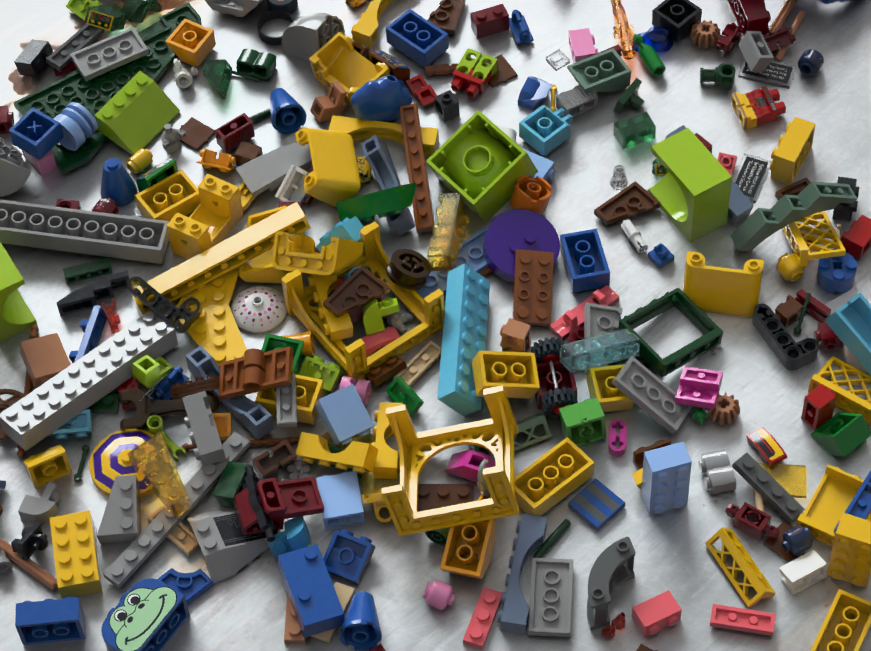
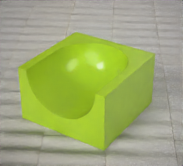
M479 110L426 160V163L438 180L485 223L511 199L519 177L530 175V178H532L538 172L527 152Z
M686 128L651 146V152L668 172L657 184L649 188L648 192L661 203L660 208L687 240L691 243L727 224L732 176L689 128Z
M1 242L0 342L31 328L34 324L37 325L34 315L17 289L25 284L24 279Z

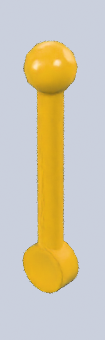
M553 84L550 89V110L555 112V91H557V86Z

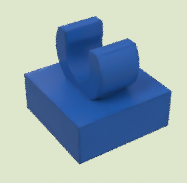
M661 243L648 252V258L658 269L674 261V255Z

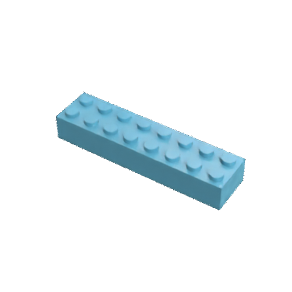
M466 264L448 272L437 396L439 401L462 416L478 411L482 407V397H476L472 360L478 351L486 350L490 281Z

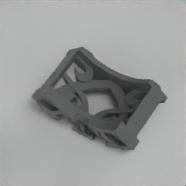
M629 537L622 538L607 547L592 566L588 578L587 620L590 631L610 625L608 604L611 603V594L620 585L635 578L633 568L636 552Z

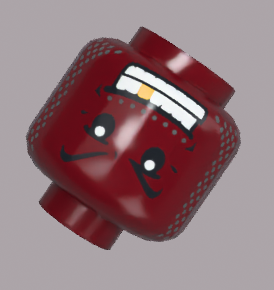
M110 198L100 199L92 209L93 212L117 215L119 213L118 204Z

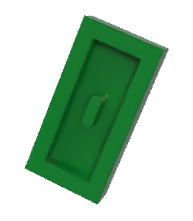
M396 376L385 390L396 403L406 405L410 417H413L424 403L399 376Z

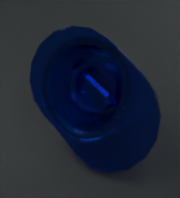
M652 26L647 32L637 34L641 35L644 38V43L652 46L655 52H666L673 47V40L669 37V31L661 26ZM632 39V40H631V46H632V48H633L636 52H639V46L635 45V44H634V41H633V39Z

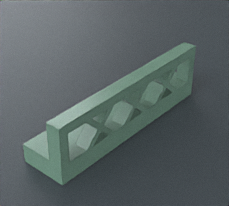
M537 413L516 421L518 433L524 432L528 435L523 443L519 444L514 441V444H516L514 451L552 437L544 414ZM542 424L545 434L541 436L533 435L535 426ZM468 445L469 448L476 452H479L478 448H481V446ZM490 452L489 456L495 459L494 455Z

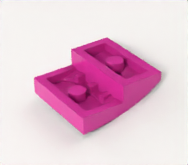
M684 366L675 403L715 409L723 372Z

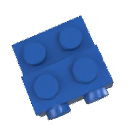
M335 529L323 558L328 572L358 583L365 566L370 562L376 546L371 544L372 540L361 536L359 539L353 537L354 533L349 530L342 529L341 532Z

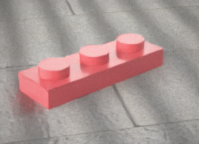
M483 587L464 635L463 644L483 650L501 604L502 592Z
M713 604L710 626L773 636L776 614Z

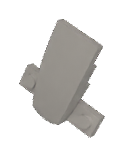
M293 133L280 141L283 147L272 150L236 168V171L253 197L268 188L272 192L281 186L292 164L308 172L312 166L309 144L305 146L298 144L296 135Z

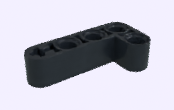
M139 276L131 277L127 282L130 293L148 309L174 327L178 333L186 332L202 314V306L196 298H187L177 308ZM134 285H140V287L143 290V293H141V291L138 288L134 289ZM150 295L156 296L153 302H147V298ZM190 305H197L195 311H188ZM164 307L170 308L167 314H162L161 310ZM178 319L185 320L182 326L175 325Z
M758 304L754 307L752 319L754 327L787 370H797L817 359L819 348L817 340L806 338L796 343L768 305Z

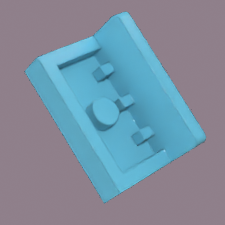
M84 410L50 435L56 437L57 440L68 439V436L75 435V438H85L87 434H92L91 410Z

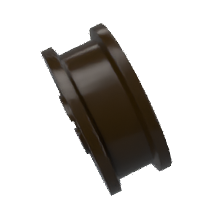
M399 249L393 253L386 272L390 280L396 285L408 290H418L425 285L427 277L431 272V264L422 254L414 250Z

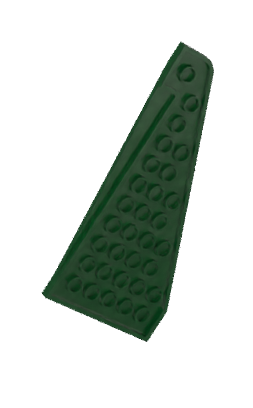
M189 2L161 16L159 21L138 33L147 46L149 54L88 81H85L79 70L76 69L56 82L13 102L15 109L21 117L32 108H35L54 119L62 113V110L69 103L76 102L84 106L94 116L139 71L157 82L172 65L173 60L178 58L165 41L184 19L202 25L200 15ZM97 130L90 138L85 139V142L75 151L65 148L59 142L50 151L54 155L56 165L64 175L88 163L109 138Z

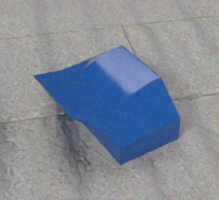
M534 76L527 77L518 97V105L534 110L538 102L546 98L552 84Z

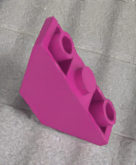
M467 450L452 454L445 472L478 482L477 475L481 462L484 459L488 460L485 468L496 466V461L489 455Z

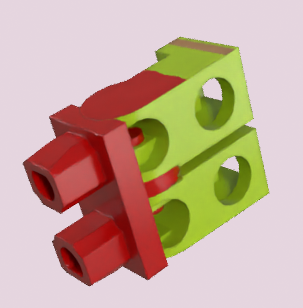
M467 48L456 70L452 73V91L460 92L463 87L466 89L468 97L475 98L478 93L482 95L493 74H496L499 70L498 59L486 54L482 56V53Z

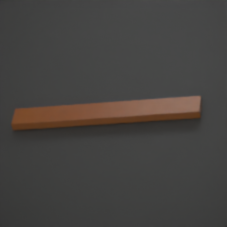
M417 103L400 106L399 111L409 183L416 182V190L412 201L416 232L422 233L435 230L418 106Z

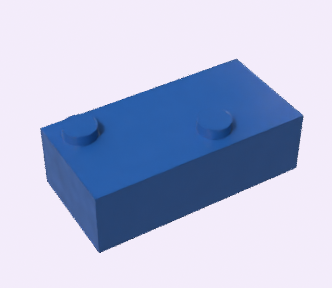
M315 544L278 555V570L303 636L308 637L341 627L344 621V612L318 545Z

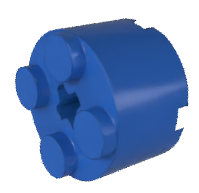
M848 253L845 256L819 259L817 269L818 286L823 291L831 294L833 292L843 294L849 291L855 281L857 261Z

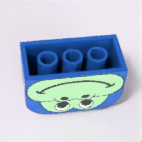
M149 578L137 582L128 592L122 595L120 602L108 612L107 618L102 624L101 633L107 651H161L190 616L185 595L157 579Z

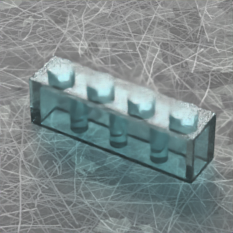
M626 328L563 344L560 348V363L571 373L628 359L631 356L636 357L639 356L640 338Z

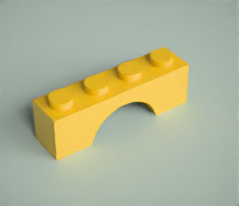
M310 274L307 280L309 287H313L314 290L312 293L314 303L319 305L318 315L320 320L323 319L324 321L323 330L325 336H329L330 342L353 337V325L349 312L337 318L323 307V302L336 290V274L334 276Z
M379 402V410H375L377 426L373 427V438H376V441L372 442V445L379 449L373 468L375 479H398L399 452L386 444L388 438L394 434L386 416V408L400 406L403 403Z
M301 432L296 455L302 458V462L313 465L314 462H319L318 465L330 468V465H335V468L347 471V468H352V471L364 474L365 471L373 472L379 449L368 443L352 441L345 450L339 453H331L327 439L316 434Z

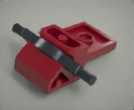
M247 465L244 468L247 477H245L247 488L234 496V507L243 535L265 532L267 541L273 542L276 539L273 531L283 529L284 519L324 513V505L314 476L277 482L276 477L260 480L259 477L255 476L252 465Z

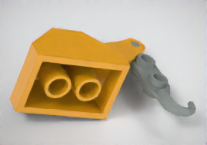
M486 459L481 462L478 470L477 488L480 489L482 494L477 501L491 498L483 476V469H485L488 463ZM496 519L450 527L440 569L449 573L482 579L490 565L495 546Z

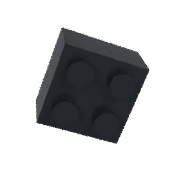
M665 0L652 10V25L676 42H679L691 32L692 26L697 21L701 22L702 9L689 0Z

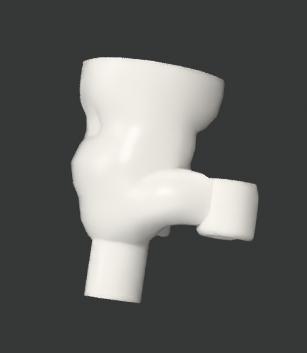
M176 58L173 60L176 85L179 88H187L193 82L192 76L198 74V69L193 66L190 69L191 71L188 72L180 60Z

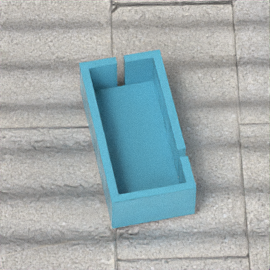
M859 292L832 313L825 322L871 375V305Z

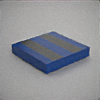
M595 478L568 502V507L598 531L625 507V502Z

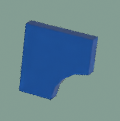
M171 568L157 579L185 595L187 606L214 586V582L201 568L192 573H181Z

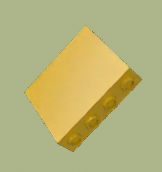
M827 464L825 474L804 513L798 517L796 526L807 527L814 539L833 547L834 529L864 480L857 475H851L838 467ZM871 512L866 519L868 521H871Z

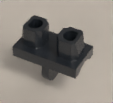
M36 522L32 527H25L22 530V538H15L11 542L13 552L20 553L22 560H28L37 549L45 550L48 547L47 535L43 534L41 528L42 522Z

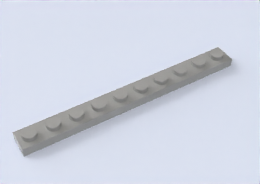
M234 431L222 444L226 460L202 466L104 572V578L118 588H121L218 482L228 461L236 462L249 448L250 441Z

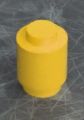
M141 148L128 159L126 166L133 174L141 173L153 162V155L148 149Z

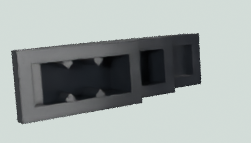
M125 270L108 275L71 292L56 302L60 316L93 309L94 305H97L96 301L113 298V291L128 288V271Z

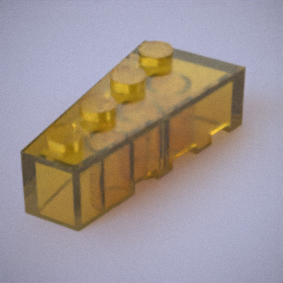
M161 432L127 453L134 470L174 518L192 508L188 494Z

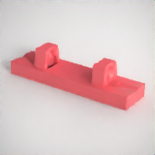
M606 285L602 289L593 292L592 296L572 310L566 311L562 317L549 325V330L560 340H565L569 337L572 324L581 328L584 326V306L586 303L596 304V301L599 305L613 306L619 301L620 296Z

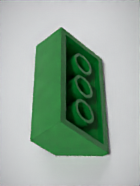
M416 182L336 202L340 221L342 222L347 217L351 219L356 216L358 220L363 219L366 222L374 220L375 215L382 218L390 216L389 212L391 211L394 214L405 212L404 208L411 207Z

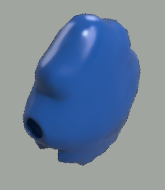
M387 75L375 81L365 83L351 96V105L354 115L358 119L394 123L401 119L399 107L411 104L413 99L409 94V89L405 88L404 82L398 81L392 75Z

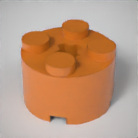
M523 175L517 179L510 205L516 210H529L542 215L546 211L551 197V186L541 177L530 178V175Z

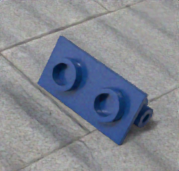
M513 10L511 18H509V26L516 43L522 44L534 41L524 15L518 10Z
M180 366L174 367L164 381L154 389L150 397L158 400H171L170 388L175 386L174 384L176 383L185 384L189 377L183 374L184 370Z

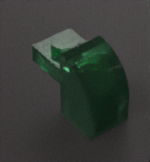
M126 0L120 13L129 22L142 23L148 11L160 12L163 6L158 0Z

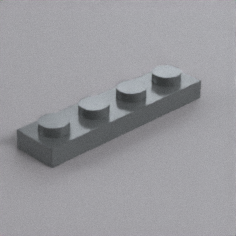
M91 20L88 22V23H90V24H93V25H97V26L102 27L101 25L97 24L96 22H93V23H92ZM85 24L48 56L46 63L61 71L72 61L71 53L90 46L104 33V29Z
M745 453L733 463L732 467L789 524L803 513L805 509L748 453Z

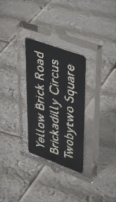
M744 57L743 63L740 64L741 69L738 78L789 89L792 80L795 78L796 65L771 60L764 72H751Z
M744 153L732 181L739 186L742 193L751 202L756 203L769 174V167L772 161L762 159L760 156L756 157Z

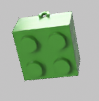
M597 397L559 408L561 432L564 439L568 437L578 447L582 445L588 447L592 442L606 438L605 415Z

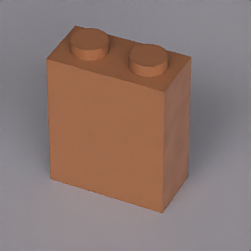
M58 333L20 342V354L34 389L71 365Z

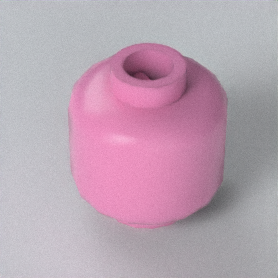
M434 580L432 583L428 582L423 594V598H426L425 603L439 610H444L447 605L451 606L455 594H452V586L440 580Z

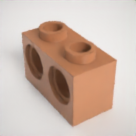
M509 318L506 325L503 324L500 330V335L502 336L500 346L502 351L529 352L531 348V325Z

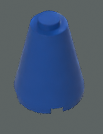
M276 88L271 92L270 112L273 128L281 134L295 133L298 131L297 128L301 125L303 127L306 122L307 115L304 108L283 88Z
M110 158L103 164L101 198H110L118 204V207H123L133 201V197L137 194V187L121 161L116 158Z
M366 591L354 594L340 629L339 637L341 642L347 647L348 644L354 646V650H370L376 647L377 643L382 639L374 598Z

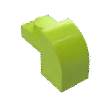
M389 297L381 302L375 299L363 306L362 318L367 335L385 330L382 316L400 312L397 298Z
M146 354L132 363V376L145 387L151 389L155 383L169 375L174 366L161 356L153 360Z

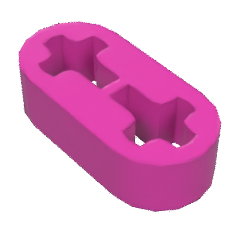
M616 419L609 424L608 449L613 456H621L626 452L627 426L624 421ZM616 427H620V434H616ZM616 441H619L620 448L618 449L615 447Z

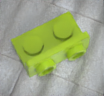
M69 0L65 6L86 22L90 9L107 14V11L103 9L104 5L98 0H95V2L92 0ZM91 12L89 21H95L99 13Z
M316 355L313 358L306 356L298 375L323 380L324 389L333 393L340 375L344 376L345 374L340 370L341 366L332 362L330 365L323 363L324 359Z

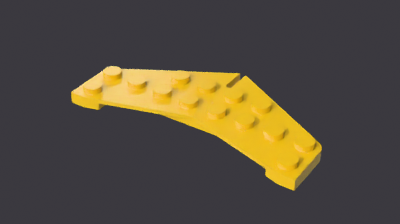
M240 266L182 296L176 305L179 308L190 297L196 298L200 302L202 314L186 332L197 347L202 346L213 357L219 367H221V362L244 357V352L247 350L230 309V301L237 283ZM190 305L188 311H195L197 305ZM184 319L177 320L181 326L185 322Z

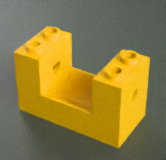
M207 174L198 185L201 202L190 217L177 212L167 224L172 252L183 258L190 259L224 241L244 215L239 187Z

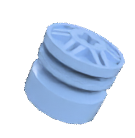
M76 102L69 103L62 110V113L54 118V120L60 122L64 135L59 143L72 151L77 150L85 142V139L90 138L98 129L94 116L84 106Z

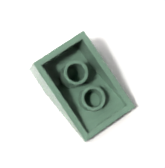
M614 48L567 66L569 72L585 92H615L630 86L631 70Z

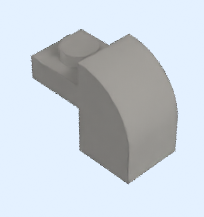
M48 482L41 498L25 495L18 510L22 522L30 524L42 522L43 525L49 523L51 517L58 515L59 511L56 504L59 501L60 492H58L56 483Z

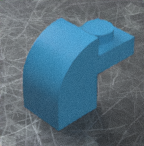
M303 516L284 521L285 531L274 534L276 539L273 542L267 541L273 558L309 545L311 540L310 533Z

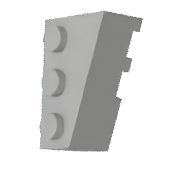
M202 391L183 397V403L188 416L184 418L187 429H192V432L189 433L192 445H197V448L194 449L196 459H201L203 467L226 460L206 392Z
M136 475L115 477L97 533L100 543L134 541L141 533L140 487Z

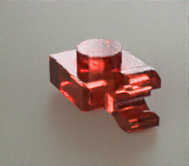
M114 298L111 299L112 304L110 306H106L104 301L101 302L112 334L119 332L117 324L121 323L118 312L114 313L117 308Z

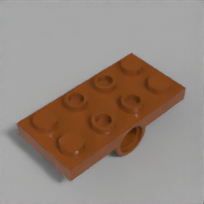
M516 249L512 289V319L534 326L549 327L551 324L554 252Z
M290 346L267 352L251 348L244 352V357L221 362L219 397L224 400L292 384L294 350Z

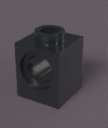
M451 90L435 96V111L443 122L460 116L459 101Z

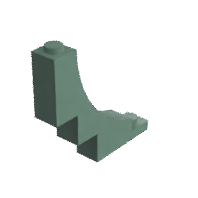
M811 181L798 195H784L771 209L757 208L731 235V238L738 251H752L762 241L783 227L809 215L834 209L840 203L853 204L857 197L849 184Z

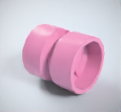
M343 376L339 390L354 384L363 404L366 406L370 398L371 381L362 379L356 381L355 378Z

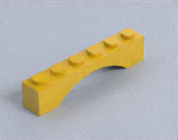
M373 0L369 3L368 9L365 13L361 14L359 21L352 26L351 34L355 43L368 48L373 47L379 38L378 22L384 9L394 0Z
M332 116L329 130L349 134L352 136L353 143L377 135L380 139L392 140L404 145L401 124ZM421 127L425 156H431L437 150L439 131L437 128Z

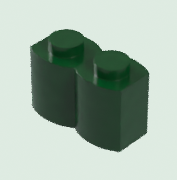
M243 49L236 61V71L247 76L254 75L260 79H270L276 68V56L268 52L259 53L253 49Z

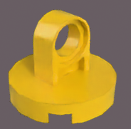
M382 489L371 491L372 494L368 495V497L367 493L361 495L362 503L373 502L375 515L379 521L388 522L392 519L391 515L389 518H382L379 514L381 508H387L382 496Z

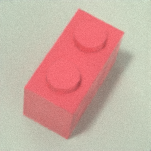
M668 590L632 607V619L645 637L657 634L666 626L677 624L681 620L682 610Z

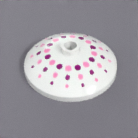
M255 286L242 291L235 297L231 305V311L238 328L250 334L271 332L278 328L287 316L284 296L276 289L266 286Z

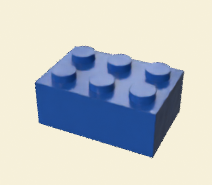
M408 9L386 27L387 43L424 68L449 48L448 33L411 9Z
M597 228L560 235V251L572 292L602 288L606 285L610 286V270Z
M79 597L16 603L15 626L23 645L86 639L85 614Z

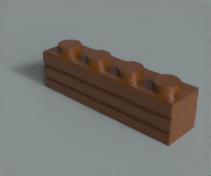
M210 375L206 376L207 379L197 378L195 382L189 380L185 381V384L176 383L174 384L175 386L170 388L172 398L179 399L202 391L219 389V377Z

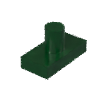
M636 78L617 101L614 111L620 114L628 103L638 110L642 107L645 101L636 95L642 83L641 80Z

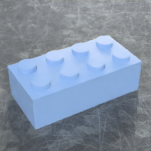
M684 442L644 452L641 496L649 515L654 513L660 514L665 510L678 509L687 505L692 461Z

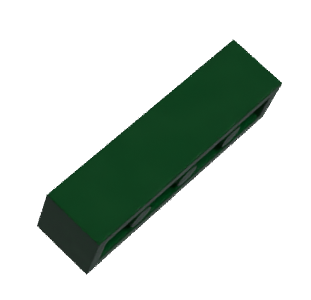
M108 257L64 268L63 272L68 285L111 274L112 269Z

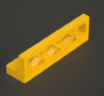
M720 528L705 542L749 608H752L763 597L771 598L776 594L732 529ZM719 538L723 542L722 551H717L713 545ZM727 554L732 555L734 558L733 567H728L726 564ZM737 570L743 571L745 574L744 583L737 581ZM748 586L754 587L758 593L751 600L747 595Z

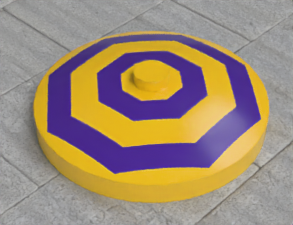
M125 429L114 432L99 442L91 454L89 469L95 486L108 497L110 496L115 477L136 475L139 481L140 498L154 492L164 482L170 464L167 449L156 435L141 429Z

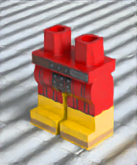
M764 86L761 89H755L741 95L739 92L732 93L731 105L743 130L763 125L770 121L775 122L778 115L786 113L784 102L775 103V101L780 100L777 89L768 90L767 86Z

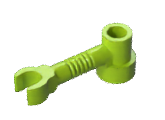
M158 415L150 416L147 419L148 430L165 443L171 450L174 460L179 462V458L176 455L178 453H182L186 457L185 449L176 445L163 431L162 418Z

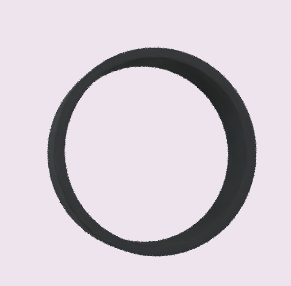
M274 10L267 12L258 20V35L266 44L282 45V36H267L261 32V27L273 19H284L290 23L295 19L285 11Z

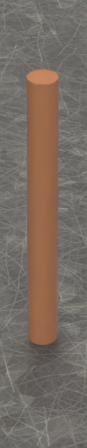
M799 11L791 26L792 34L794 35L805 16L804 11ZM789 45L784 48L780 47L774 58L775 63L781 62Z

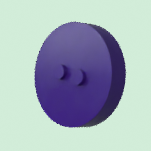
M517 209L507 211L493 220L484 239L483 252L486 262L492 271L502 279L513 283L516 249L554 252V267L560 251V241L555 228L545 217L533 211Z

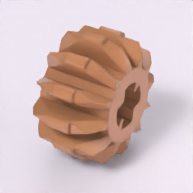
M705 19L703 22L697 21L691 28V40H693L694 45L698 44L699 48L705 46L706 49L708 46L714 47L715 42L720 36V28H718L717 23L712 24V20L706 22Z
M726 391L723 395H718L715 409L706 408L708 418H712L713 423L720 422L721 426L724 422L730 425L731 421H736L740 414L739 401L734 399V395L727 396Z

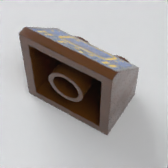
M372 49L369 51V61L374 65L378 62L385 63L390 69V75L396 77L398 81L404 82V85L405 81L410 79V69L405 64L397 61L394 56H390L384 51Z

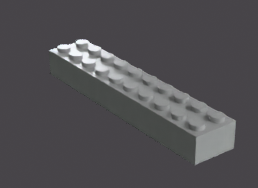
M0 200L1 243L163 264L169 242L167 229L169 221Z
M151 310L0 413L2 431L27 451L132 377V363L146 354L155 360L177 346L178 341L175 328Z

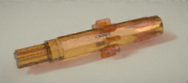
M611 0L615 23L613 27L614 39H619L623 57L627 60L633 59L636 55L632 39L635 31L633 24H628L621 0Z

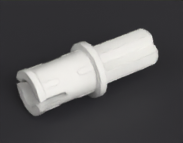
M624 220L621 227L628 236L627 240L632 242L638 253H643L640 246L646 251L648 245L642 239L641 232L636 230L630 220Z

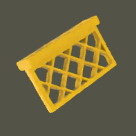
M826 212L809 215L782 228L800 267L808 266V260L846 255V250Z
M832 356L818 374L813 375L808 392H812L819 385L823 384L836 395L834 406L847 413L862 414L866 423L871 425V398L869 396L871 389H867L865 385L871 384V376ZM835 364L841 370L832 371L831 365ZM853 374L857 376L858 379L850 380L848 375ZM843 375L845 380L836 381L835 376ZM830 376L831 381H828L822 377ZM860 384L862 387L861 390H853L852 385ZM846 385H847L849 391H847V390H845V389H843V388H841V387H839V386H846ZM856 395H865L866 400H863Z

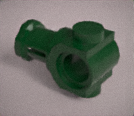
M722 63L715 67V69L700 68V83L714 82L719 88L732 89L735 80V67L732 63Z

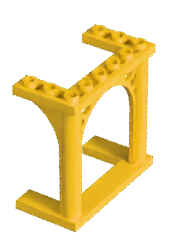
M375 221L360 230V241L364 242L362 256L336 274L337 284L340 277L344 278L355 267L363 266L367 270L370 269L374 276L377 273V277H380L378 279L390 287V291L409 309L421 324L371 356L366 357L365 343L361 338L349 346H346L341 340L330 342L329 336L324 334L323 319L320 320L316 314L319 307L311 306L314 303L313 287L306 286L303 288L302 274L298 269L287 273L281 278L288 315L290 317L295 315L309 331L312 330L313 336L347 372L348 377L355 378L356 381L359 379L364 380V375L370 372L373 367L381 365L389 357L395 355L400 357L442 330L444 325V293L440 289L422 299L415 290L404 289L393 283L388 277L386 268L390 260L381 246L380 228Z
M503 385L483 389V395L492 418L416 433L406 405L386 408V416L399 447L400 485L382 488V496L399 536L519 514V506L515 498L514 435L518 434V426ZM458 445H477L486 448L494 455L496 466L483 469V476L491 495L490 499L417 512L419 476L425 464L436 454Z

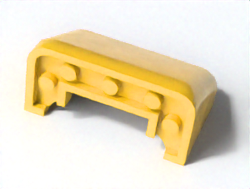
M338 32L313 54L309 60L316 79L327 89L330 88L332 82L338 81L347 92L344 101L352 107L351 96L354 92L369 81H375L390 75V69L385 63L378 62L375 65L354 50L353 41L348 35L344 36Z
M305 127L295 133L297 143L301 146L309 144L313 171L304 179L305 193L334 208L337 207L336 202L350 199L358 193L361 183L352 136L345 132Z
M287 206L248 216L246 229ZM272 248L251 259L250 265L248 263L242 264L239 269V276L245 282L282 284L281 278L292 271L278 270L273 267Z
M275 231L272 264L278 270L293 272L298 269L300 273L334 276L362 256L364 242L331 237L332 242L327 246H322L321 253L315 252V241L312 237Z
M687 251L683 292L703 312L752 317L754 307L759 304L764 260L750 259L745 262L743 270L705 266L704 255L698 252Z

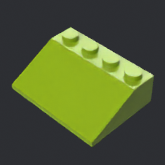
M139 71L94 115V118L98 125V131L128 153L134 155L139 149H144L164 129V125L169 124L180 113V110L154 80Z

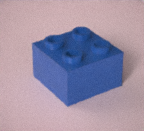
M35 108L28 111L9 129L13 145L39 160L64 137L60 122Z

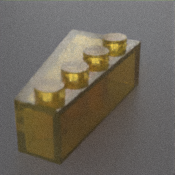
M461 193L439 194L438 200L441 205L436 208L437 222L433 223V237L430 239L427 255L428 261L431 264V271L453 270L455 263L458 262V253L462 249V241L466 237V228L470 224L469 215H466Z

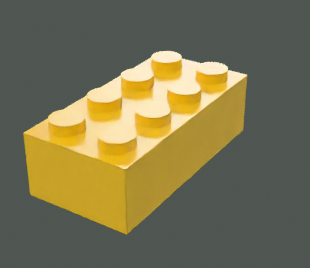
M566 437L515 476V498L518 506L526 514L542 516L594 476L595 462Z
M90 510L51 517L50 527L56 577L61 598L79 597L103 592L94 522Z
M846 513L842 514L835 533L827 575L836 580H844L855 586L867 588L871 577V521Z
M839 589L810 651H861L871 629V602Z

